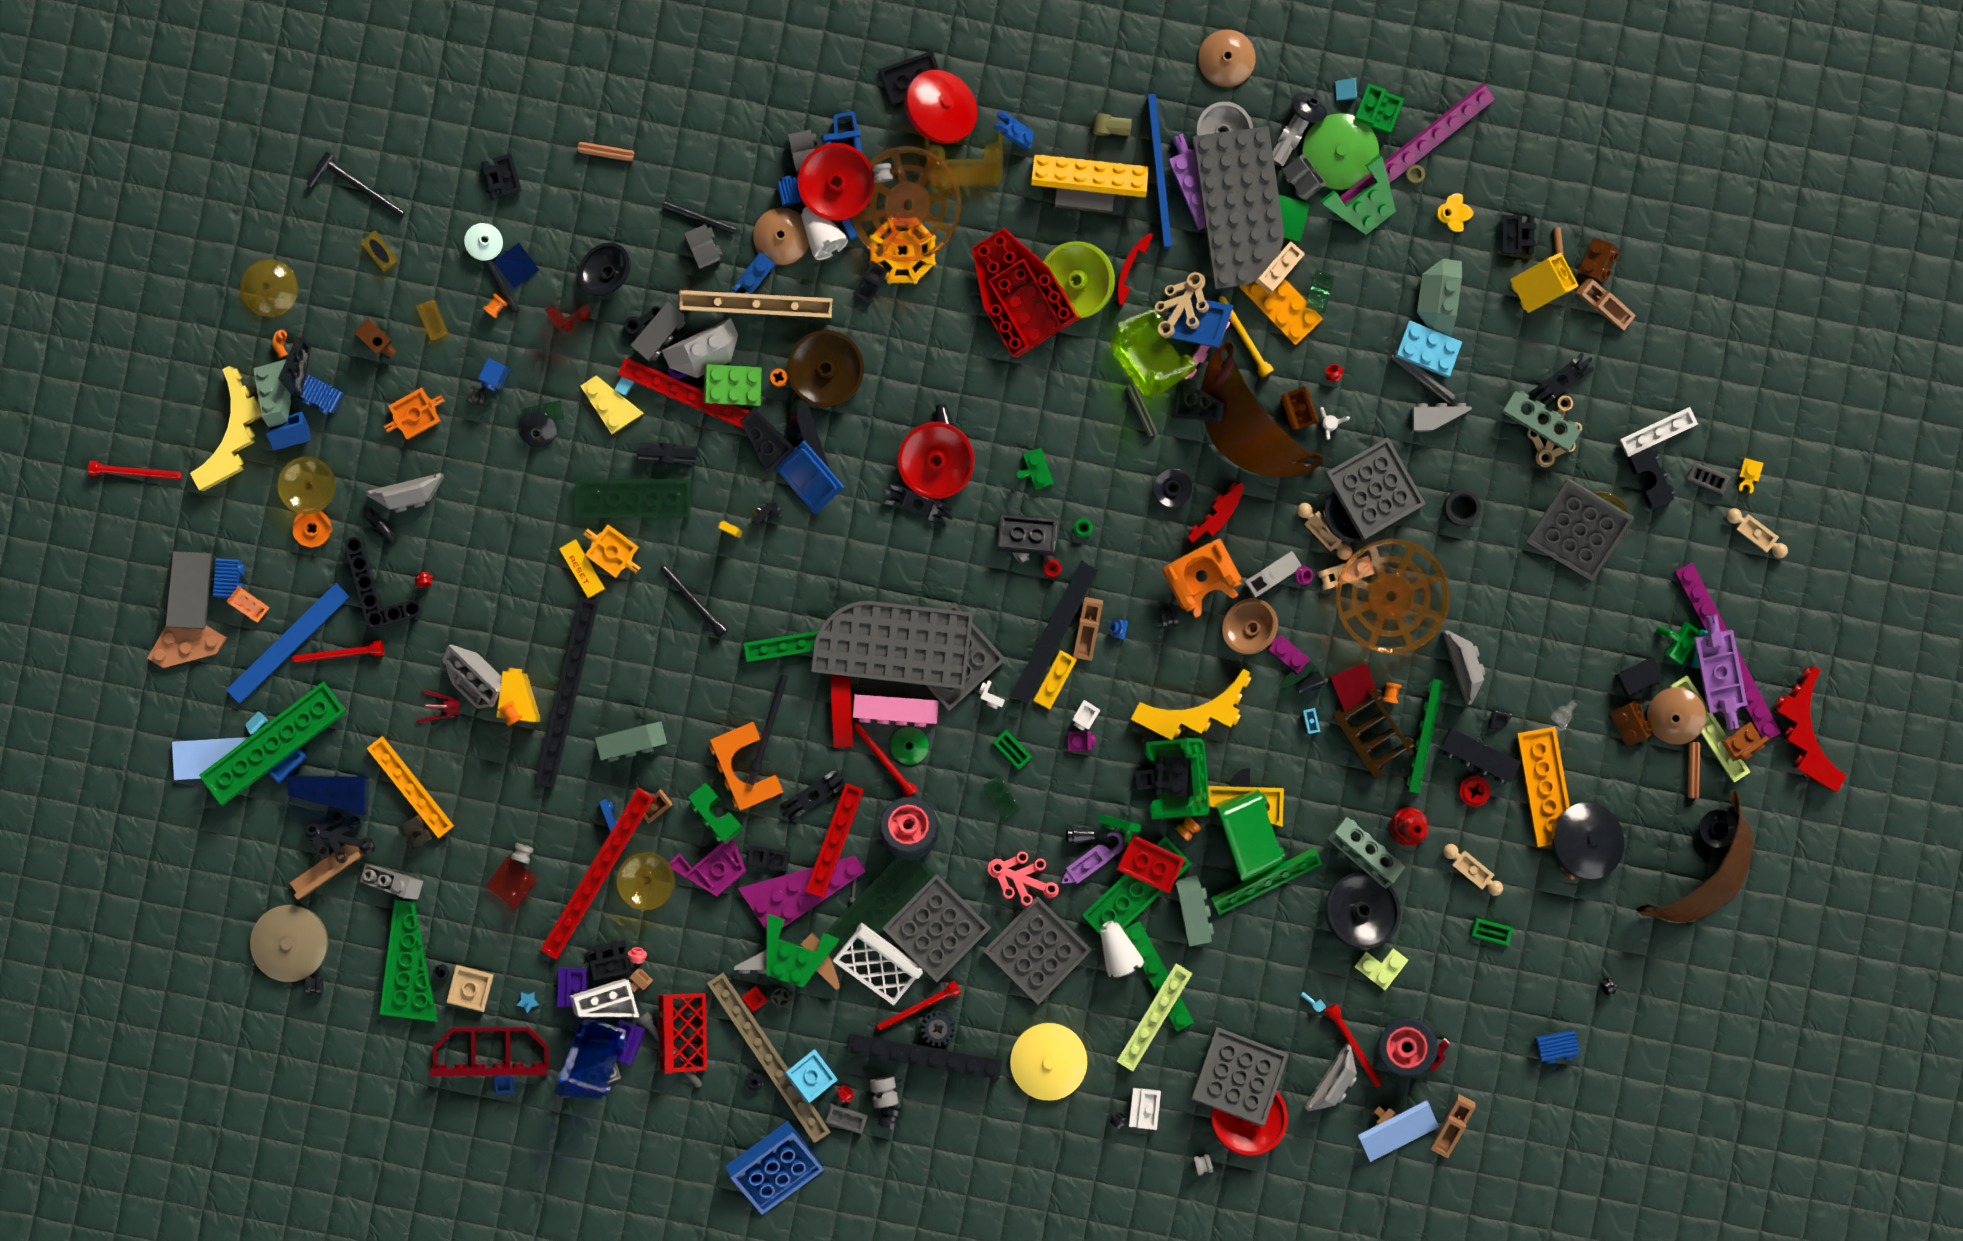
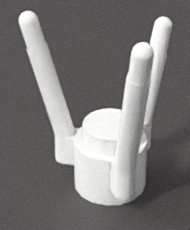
M1320 407L1321 417L1323 418L1322 427L1325 430L1326 439L1329 440L1330 431L1336 429L1338 424L1349 420L1350 417L1337 419L1332 415L1327 416L1324 408Z

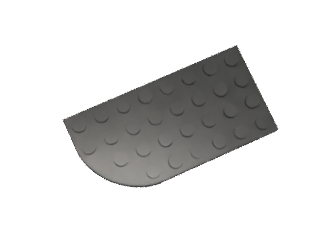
M1269 126L1193 136L1214 289L1243 286L1257 280L1280 253L1284 229Z
M875 601L854 602L833 613L822 625L814 643L811 672L965 689L973 613Z

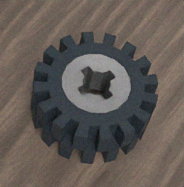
M942 1010L928 1013L922 1020V1036L927 1043L933 1046L948 1044L955 1034V1022L952 1016Z

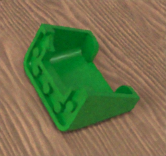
M1184 738L1146 742L1145 755L1154 764H1157V756L1165 757L1164 764L1170 765V757L1190 758L1188 797L1168 796V788H1163L1162 795H1157V800H1154L1150 805L1149 809L1152 819L1208 815L1210 803L1203 740L1200 738ZM1164 770L1163 782H1169V771Z
M1259 789L1215 804L1241 881L1251 879L1283 863V858H1286L1283 848L1278 846L1265 807L1268 804L1265 793L1261 794Z

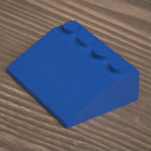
M788 1121L726 1165L730 1178L762 1215L824 1171L817 1158Z

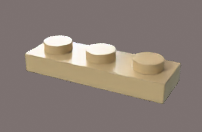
M1290 241L1256 282L1271 294L1304 256V253Z

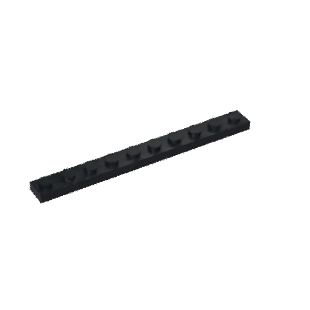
M583 597L579 599L535 784L551 788L555 787L599 601Z

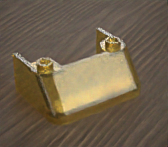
M998 131V143H990L984 148V159L945 160L944 149L939 145H930V140L925 137L927 182L932 187L996 186L1002 182L1003 145L1001 132Z

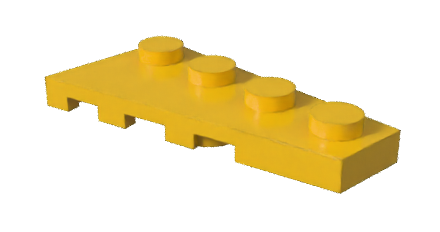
M1208 786L1211 807H1215L1216 803L1259 789L1261 794L1265 793L1268 802L1265 807L1271 824L1283 827L1284 788Z

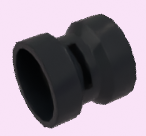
M891 1106L883 1107V1116L879 1119L878 1125L896 1130L898 1125L897 1118L900 1117L901 1110Z

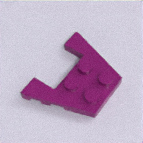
M734 838L727 844L722 841L721 844L693 868L680 853L666 864L669 868L717 897L747 872Z

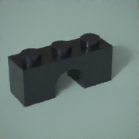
M1649 447L1627 457L1634 475L1647 472L1653 478L1651 488L1642 492L1650 510L1675 500L1673 497L1675 495L1674 489L1671 485H1668L1665 479L1667 474L1663 467L1660 468L1658 464L1659 456L1655 450Z

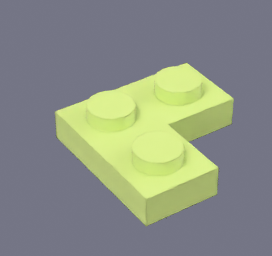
M1392 948L1380 963L1365 951L1354 967L1386 990L1408 962V959Z

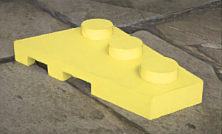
M598 376L581 385L584 393L611 434H614L644 414Z

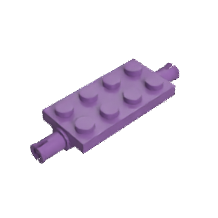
M1179 134V136L1172 138L1179 154L1170 158L1168 162L1199 231L1205 228L1195 151L1188 148L1184 135Z
M1713 614L1705 616L1709 633L1704 636L1695 637L1694 642L1708 713L1722 711L1725 714L1727 730H1731L1734 727L1735 729L1739 728L1736 715L1737 708L1748 704L1733 630L1720 631L1718 615Z

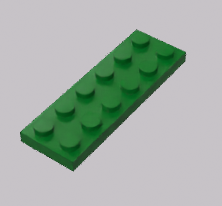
M1166 836L1156 844L1185 858L1177 878L1192 864ZM1124 874L1082 916L1100 935V930L1103 928L1102 925L1109 921L1118 923L1123 930L1163 891Z

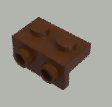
M1593 237L1578 273L1595 279L1601 284H1605V281L1611 275V268L1614 262L1619 257V249L1612 243Z
M1307 386L1281 394V405L1286 410L1288 416L1287 423L1293 431L1319 423Z
M1636 700L1610 712L1627 747L1652 735V727L1645 720L1643 709L1640 704H1637Z

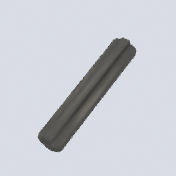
M1131 383L1127 385L1126 390L1147 436L1152 437L1156 435V427L1136 384Z

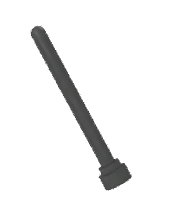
M647 1011L636 1022L640 1027L647 1028L659 1043L658 1029L653 1025V1017ZM679 1055L674 1059L678 1067L683 1065L684 1061ZM693 1071L683 1072L696 1088L702 1086V1082Z

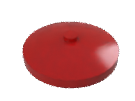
M929 70L919 74L906 90L904 105L908 119L913 127L927 139L941 144L956 143L965 138L974 128L977 120V104L969 87L957 76L942 70Z
M842 143L825 144L813 150L803 161L798 174L799 193L804 204L815 215L831 221L847 220L858 215L869 204L875 188L874 172L868 159L858 149Z
M929 422L914 428L903 440L898 453V468L906 485L915 493L932 499L946 498L963 489L970 480L975 465L974 450L967 436L955 426L943 422Z
M1277 1090L1264 1127L1211 1108V1125L1217 1139L1228 1150L1243 1156H1257L1270 1151L1281 1141L1288 1124L1287 1108Z

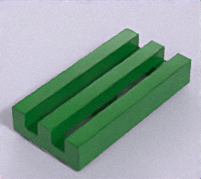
M1007 730L992 742L1018 770L1032 758ZM1007 735L1027 758L1023 759L1003 737ZM1000 740L1021 761L1020 764L998 744Z
M1475 917V923L1471 932L1472 937L1509 946L1513 927ZM1479 923L1487 924L1490 926L1508 930V933L1506 934L1503 932L1480 927L1478 925ZM1480 930L1506 937V941L1476 934V932Z

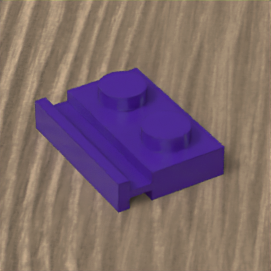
M559 968L557 1007H572L569 996L587 990V968Z
M619 1019L606 1055L628 1065H633L646 1029L624 1019Z

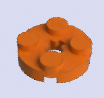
M315 509L302 511L293 522V535L301 545L310 548L325 544L333 531L328 516ZM310 523H311L312 525H315V524H316L317 527H316V532H315V533H313V532H310V533H309V532L307 531V530H309V526H308V525H309Z

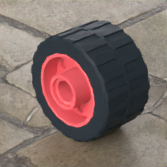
M909 796L892 801L885 808L880 820V832L886 849L894 856L904 860L919 859L927 855L934 848L938 839L939 829L935 812L927 802L922 801L920 798Z
M1401 1018L1395 1020L1381 1033L1378 1042L1380 1059L1385 1064V1067L1394 1074L1404 1077L1419 1075L1426 1071L1437 1057V1037L1432 1028L1419 1019ZM1405 1042L1412 1044L1413 1049L1411 1052L1405 1051Z

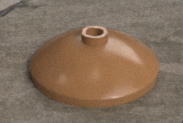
M1220 30L1212 33L1204 40L1198 54V63L1202 74L1208 81L1220 87H1233L1244 82L1251 75L1256 60L1255 50L1250 40L1234 30ZM1225 53H1230V54H1231V58H1230V59H1226V58L1224 57V54H1225Z
M771 209L764 213L755 224L753 242L757 252L764 254L776 265H788L798 261L809 247L801 215L792 209ZM778 232H784V237L779 238L777 236Z
M1256 598L1244 599L1232 606L1227 612L1222 628L1224 639L1228 646L1238 653L1248 655L1258 653L1268 647L1275 638L1278 629V619L1274 609L1265 601Z
M1672 687L1659 692L1652 699L1648 708L1647 719L1655 736L1666 743L1679 745L1694 740L1702 732L1706 722V710L1703 702L1694 692L1681 687ZM1678 715L1680 720L1674 721L1672 717Z

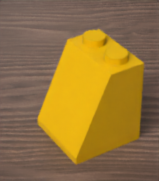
M1562 253L1549 257L1510 279L1511 287L1521 299V306L1527 313L1579 287Z
M508 668V671H503L498 709L513 701V706L517 713L523 717L520 720L540 722V714L527 674L522 673V669ZM497 711L498 718H505L502 712Z

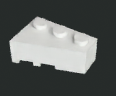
M627 979L614 981L569 996L574 1014L577 1016L639 1017L631 986Z

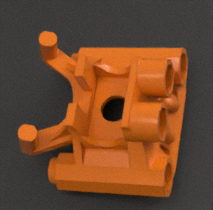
M1221 539L1206 544L1161 569L1181 609L1186 610V612L1191 611L1195 618L1201 616L1202 599L1210 591L1221 590L1231 598L1238 597L1237 591L1233 588L1241 585L1240 580L1242 578ZM1203 570L1207 573L1208 577L1204 582L1196 579L1198 571Z

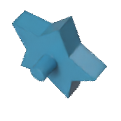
M521 992V1000L517 1006L524 1007L528 1013L532 1007L539 1005L535 1000V992L531 994Z

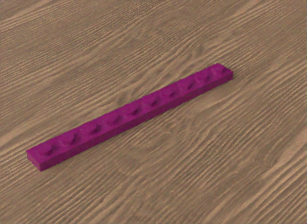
M1485 84L1479 85L1384 161L1389 183L1495 100ZM1369 173L1341 195L1340 198L1343 203L1346 204L1375 180Z
M1693 562L1674 571L1704 630L1708 631L1705 616L1717 614L1720 631H1727ZM1737 649L1748 704L1744 707L1760 737L1767 736L1770 739L1781 732Z

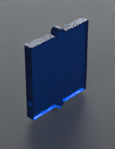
M520 243L508 251L505 250L504 254L494 261L514 289L525 280L528 281L530 276L540 270Z

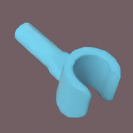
M1302 992V994L1300 995L1305 1000H1307L1317 1012H1321L1326 1008L1325 1004L1321 1001V999L1315 1003V1001L1304 992Z

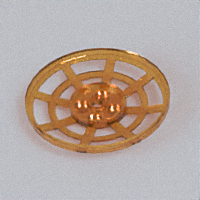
M913 146L891 148L881 152L869 162L873 166L886 158L892 157L895 168L890 170V174L892 176L897 174L899 184L890 190L883 186L885 182H875L874 193L870 200V212L858 214L851 219L861 241L876 255L896 262L919 261L939 251L953 235L961 213L960 188L952 170L937 155ZM916 153L928 157L924 168L916 165H902L899 154ZM935 162L941 165L947 172L954 187L944 190L939 179L931 172ZM905 171L922 173L917 184L907 182ZM928 178L934 182L939 191L938 193L928 194L924 188ZM880 192L887 196L885 209L876 210L877 197ZM956 195L955 218L952 226H949L943 222L946 214V198ZM907 200H911L912 208L906 211L904 203ZM941 200L940 215L936 218L930 214L931 203ZM888 216L891 222L894 223L889 233L882 227L878 218ZM872 220L878 232L885 238L879 248L868 238L861 222ZM925 221L934 225L928 233L920 237L918 226ZM901 227L911 229V240L896 238ZM938 229L947 233L945 238L936 247L922 253L921 243L931 238ZM892 242L899 245H914L915 256L900 257L885 251Z
M1379 540L1359 549L1344 565L1336 585V608L1346 631L1362 646L1379 653H1406L1425 645L1442 627L1450 603L1449 583L1441 564L1425 548L1407 540ZM1382 545H1401L1408 548L1403 558L1395 556L1380 558L1376 547ZM1369 551L1372 561L1362 568L1357 577L1348 574L1347 571L1353 562L1363 553ZM1417 551L1423 555L1435 568L1437 574L1426 577L1421 569L1410 561L1414 552ZM1397 562L1400 565L1396 574H1385L1382 563ZM1375 567L1378 577L1371 584L1361 580L1367 571ZM1407 567L1417 574L1420 579L1419 581L1410 584L1403 577ZM1343 580L1353 584L1351 592L1353 608L1343 612L1341 607V586ZM1438 581L1441 582L1443 596L1440 613L1429 609L1431 600L1429 585ZM1358 587L1368 591V602L1359 606L1357 603ZM1422 587L1424 589L1423 606L1414 602V591ZM1389 591H1393L1396 595L1393 602H1389L1386 599V594ZM1372 609L1378 615L1374 626L1366 621L1361 614L1362 612ZM1410 609L1419 612L1420 614L1415 621L1407 626L1403 616ZM1356 615L1362 625L1372 631L1369 642L1363 640L1352 630L1347 619ZM1425 616L1436 619L1430 631L1420 640L1414 642L1410 631L1414 630L1424 620ZM1385 619H1395L1399 630H1382ZM1379 635L1389 637L1402 635L1407 646L1384 648L1376 646Z

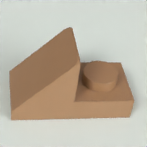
M661 789L653 795L655 799L644 815V819L648 824L673 805Z

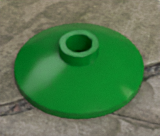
M915 727L899 729L893 735L890 743L894 758L906 765H913L922 761L929 747L926 735ZM907 742H911L913 744L912 749L908 750L906 748Z

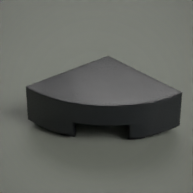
M1493 710L1489 729L1503 727L1510 721L1512 714Z
M1250 768L1238 771L1233 776L1230 787H1250Z

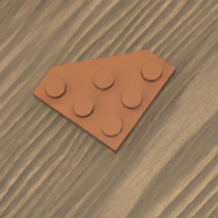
M207 625L205 630L165 627L147 659L163 668L216 655L219 653L227 637Z

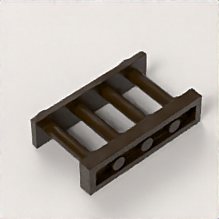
M1371 687L1368 689L1371 696L1347 711H1341L1340 708L1333 712V716L1374 778L1381 775L1382 771L1380 769L1383 768L1384 764L1406 750L1411 756L1414 754L1413 748L1415 746L1410 738L1406 739L1392 719L1381 702L1383 697L1377 689L1374 691ZM1375 702L1381 712L1360 726L1352 728L1349 723L1350 718ZM1386 718L1392 728L1369 743L1365 742L1363 744L1359 738L1361 733ZM1397 734L1403 744L1383 757L1373 759L1370 755L1372 749Z

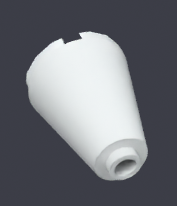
M807 207L803 209L801 218L812 254L816 260L833 256L831 252L836 249L839 252L848 243L846 235L831 220L815 215Z
M1113 921L1104 923L1100 932L1108 976L1111 977V974L1114 977L1123 976L1133 972L1134 966L1138 965V967H1141L1144 963L1143 958L1120 925Z

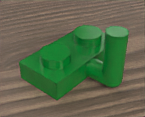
M1038 448L1024 453L1023 456L1028 469L1018 471L1017 478L1023 479L1031 476L1035 490L1054 484L1042 449Z
M1684 622L1678 634L1670 629L1658 626L1657 633L1673 640L1665 655L1682 665L1695 644L1694 638L1698 637L1699 630L1687 622Z
M1099 815L1098 822L1104 823L1105 828L1116 830V827L1121 828L1120 832L1124 833L1123 837L1126 845H1128L1133 831L1140 832V824Z

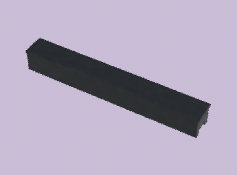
M1083 560L1080 562L1013 690L1012 698L1015 697L1029 704L1096 576L1098 569L1084 563Z

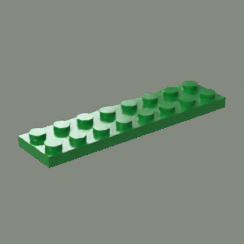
M323 681L199 774V776L219 804L223 806L347 712Z

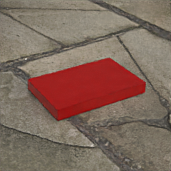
M1132 834L1117 870L1166 893H1170L1185 858Z

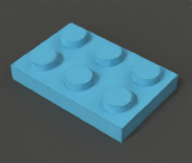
M1409 320L1395 357L1449 378L1462 342Z

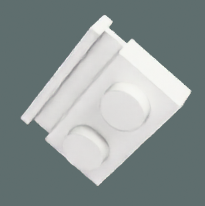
M1133 1088L1129 1127L1157 1130L1160 1090Z

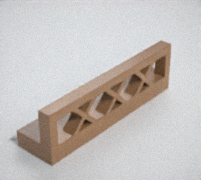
M345 844L341 849L346 852L347 861L345 863H338L335 859V852L290 882L296 892L294 896L297 900L305 897L365 854L361 853L359 847ZM340 855L338 858L342 859L344 855Z

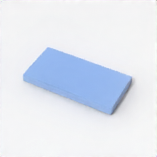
M249 737L172 742L174 780L200 779L199 774Z
M1424 1101L1359 1134L1358 1137L1368 1159L1372 1162L1437 1129L1439 1126L1429 1103Z

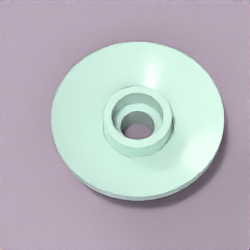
M479 223L469 228L464 238V244L467 252L473 258L487 261L495 258L500 253L503 239L500 232L494 226ZM486 237L488 242H482L481 238Z

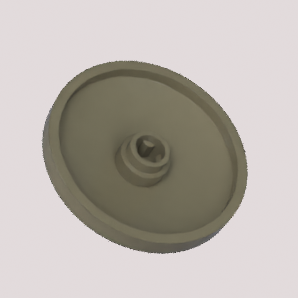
M299 905L278 906L267 911L256 922L250 939L251 954L256 965L267 976L283 982L302 980L306 976L312 975L322 965L328 951L327 931L320 918L311 910Z

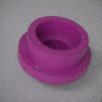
M1300 566L1295 573L1296 582L1299 585H1306L1311 582L1313 578L1312 570L1307 566Z

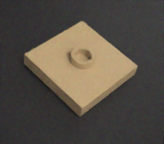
M456 965L446 1003L485 1012L494 974Z

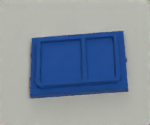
M1191 297L1194 314L1199 320V326L1195 329L1189 328L1186 323L1187 315L1184 309L1174 326V334L1169 338L1220 348L1233 305L1205 300L1209 305V309L1207 312L1201 313L1196 307L1197 298ZM1176 306L1171 308L1167 321L1169 320ZM1192 320L1190 324H1194L1196 320Z
M805 441L797 448H794L775 468L814 514H817L828 502H831L845 487Z

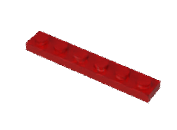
M845 784L805 890L806 892L825 898L865 791L864 789Z

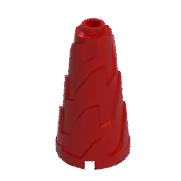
M1406 807L1399 809V811L1394 813L1390 821L1391 836H1393L1395 841L1404 846L1417 845L1427 836V818L1420 810Z

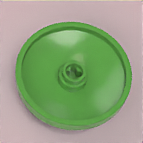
M1338 113L1326 116L1322 122L1315 123L1310 128L1303 142L1302 155L1305 154L1315 170L1323 177L1327 184L1325 188L1344 191L1349 190L1370 173L1365 165L1379 155V145L1376 135L1370 126L1358 121L1353 115Z

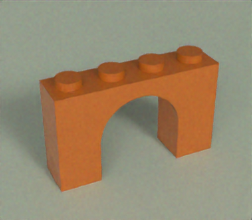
M754 722L710 740L712 744H709L712 754H716L719 760L716 764L720 773L724 772L726 776L724 780L728 791L731 790L734 795L731 798L735 808L739 807L740 811L784 792L777 775L757 782L752 786L739 780L733 772L732 760L735 753L740 748L761 740Z

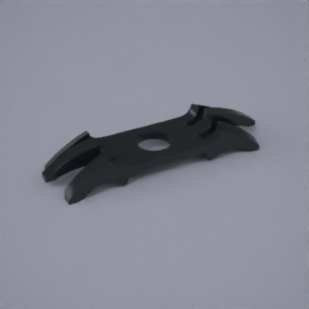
M1580 353L1552 377L1530 391L1529 394L1532 395L1545 387V390L1533 402L1539 401L1550 394L1551 397L1543 402L1546 406L1575 382L1594 370L1592 366L1583 373H1579L1580 370L1593 360L1592 357L1575 367L1574 364L1584 356L1583 353ZM1559 375L1567 377L1568 382L1565 386H1560L1557 383Z
M894 484L889 485L888 488L890 489L883 490V493L897 498L884 499L883 503L895 505L900 509L904 508L924 516L928 520L935 521L943 527L947 523L936 514L950 520L953 519V516L948 513L952 511V508L941 501L932 500L907 490L903 486ZM916 499L922 500L923 508L916 509L913 506V501Z
M836 768L802 792L780 804L781 807L796 801L793 806L782 813V816L784 817L800 808L801 811L790 818L792 822L824 799L843 789L846 783L833 790L831 787L846 777L845 774L827 783L826 780L838 772ZM814 789L819 792V798L816 801L808 798L810 790Z

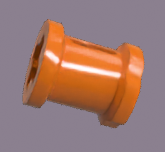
M494 293L493 299L483 309L496 319L499 311L508 304Z
M775 369L770 374V380L776 387L787 384L788 377L783 369ZM780 373H782V377L784 378V380H779L777 383L776 378L774 376H779Z
M1385 682V693L1381 701L1398 704V692L1402 685Z
M513 701L498 709L507 720V726L523 718L514 708Z

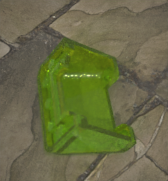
M1155 308L1117 323L1110 341L1113 353L1147 399L1159 396L1193 373L1196 368L1192 357L1184 355L1180 358L1169 341L1160 335L1158 326L1164 319Z

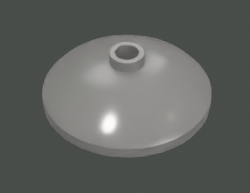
M1218 102L1207 107L1200 115L1196 125V136L1219 133L1220 129L1225 132L1251 129L1253 124L1248 113L1239 105L1231 102Z

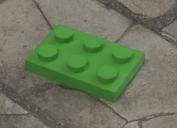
M704 365L703 403L761 406L762 368Z

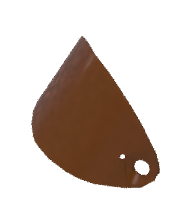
M1231 342L1224 343L1213 353L1207 365L1201 386L1202 392L1226 403L1223 422L1204 421L1207 432L1216 449L1234 464L1260 476L1296 477L1314 471L1322 464V456L1310 453L1302 448L1263 411L1234 361L1233 344ZM1226 349L1228 357L1226 356L1225 360L1222 361L1221 354ZM1310 458L1315 463L1313 465H1306L1303 461Z
M1731 790V803L1739 815V825L1731 849L1720 870L1701 887L1683 899L1660 908L1650 904L1642 905L1636 908L1637 913L1643 916H1655L1671 922H1688L1705 917L1720 909L1737 895L1748 872L1752 858L1753 839L1751 828L1741 811L1736 791L1733 792Z

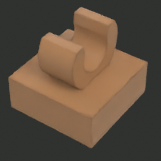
M640 967L629 977L634 981L630 985L633 992L639 987L645 990L653 981Z
M1379 1106L1374 1111L1380 1117L1377 1121L1378 1124L1397 1116L1390 1108L1385 1112Z

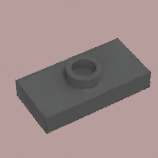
M831 1104L825 1123L862 1134L868 1115Z

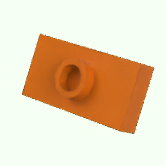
M240 586L237 587L227 600L230 605L257 623L269 609L266 604Z

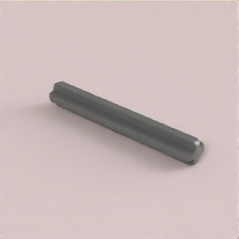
M1397 350L1393 353L1391 358L1444 402L1450 404L1454 400L1455 395L1421 367L1395 357Z

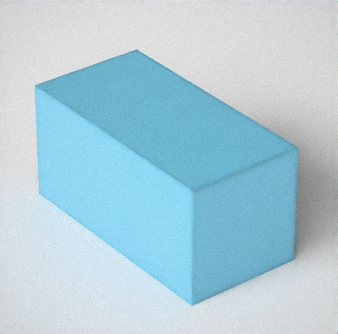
M621 377L614 390L627 396L634 382Z
M1315 708L1303 710L1307 734L1320 732Z

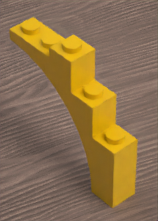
M1242 669L1234 682L1222 694L1198 707L1185 710H1164L1139 702L1131 720L1170 740H1173L1174 737L1178 738L1182 730L1179 727L1180 724L1200 734L1203 731L1206 732L1211 724V721H1209L1210 717L1229 727L1232 724L1236 725L1241 715L1238 714L1239 709L1233 707L1234 703L1238 705L1242 694H1240L1242 687H1247L1251 679L1249 677L1250 672Z

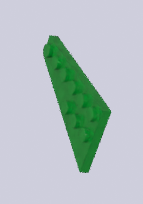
M395 899L380 1015L437 1022L438 1019L415 902Z

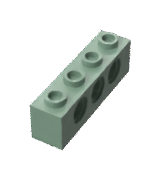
M1521 390L1519 392L1514 391L1501 412L1564 451H1569L1581 432L1578 429V425L1570 420L1566 422L1561 419L1562 415L1554 410L1552 412L1546 410V406L1537 400L1533 402L1528 399L1529 395ZM1522 405L1529 406L1530 413L1528 415L1521 412ZM1539 415L1546 417L1545 425L1538 423L1537 418ZM1555 425L1562 426L1563 433L1561 435L1554 432Z
M1348 817L1342 820L1327 838L1385 889L1395 882L1405 868L1398 858L1393 857L1384 846L1378 844L1369 833L1364 832L1357 826L1355 821Z

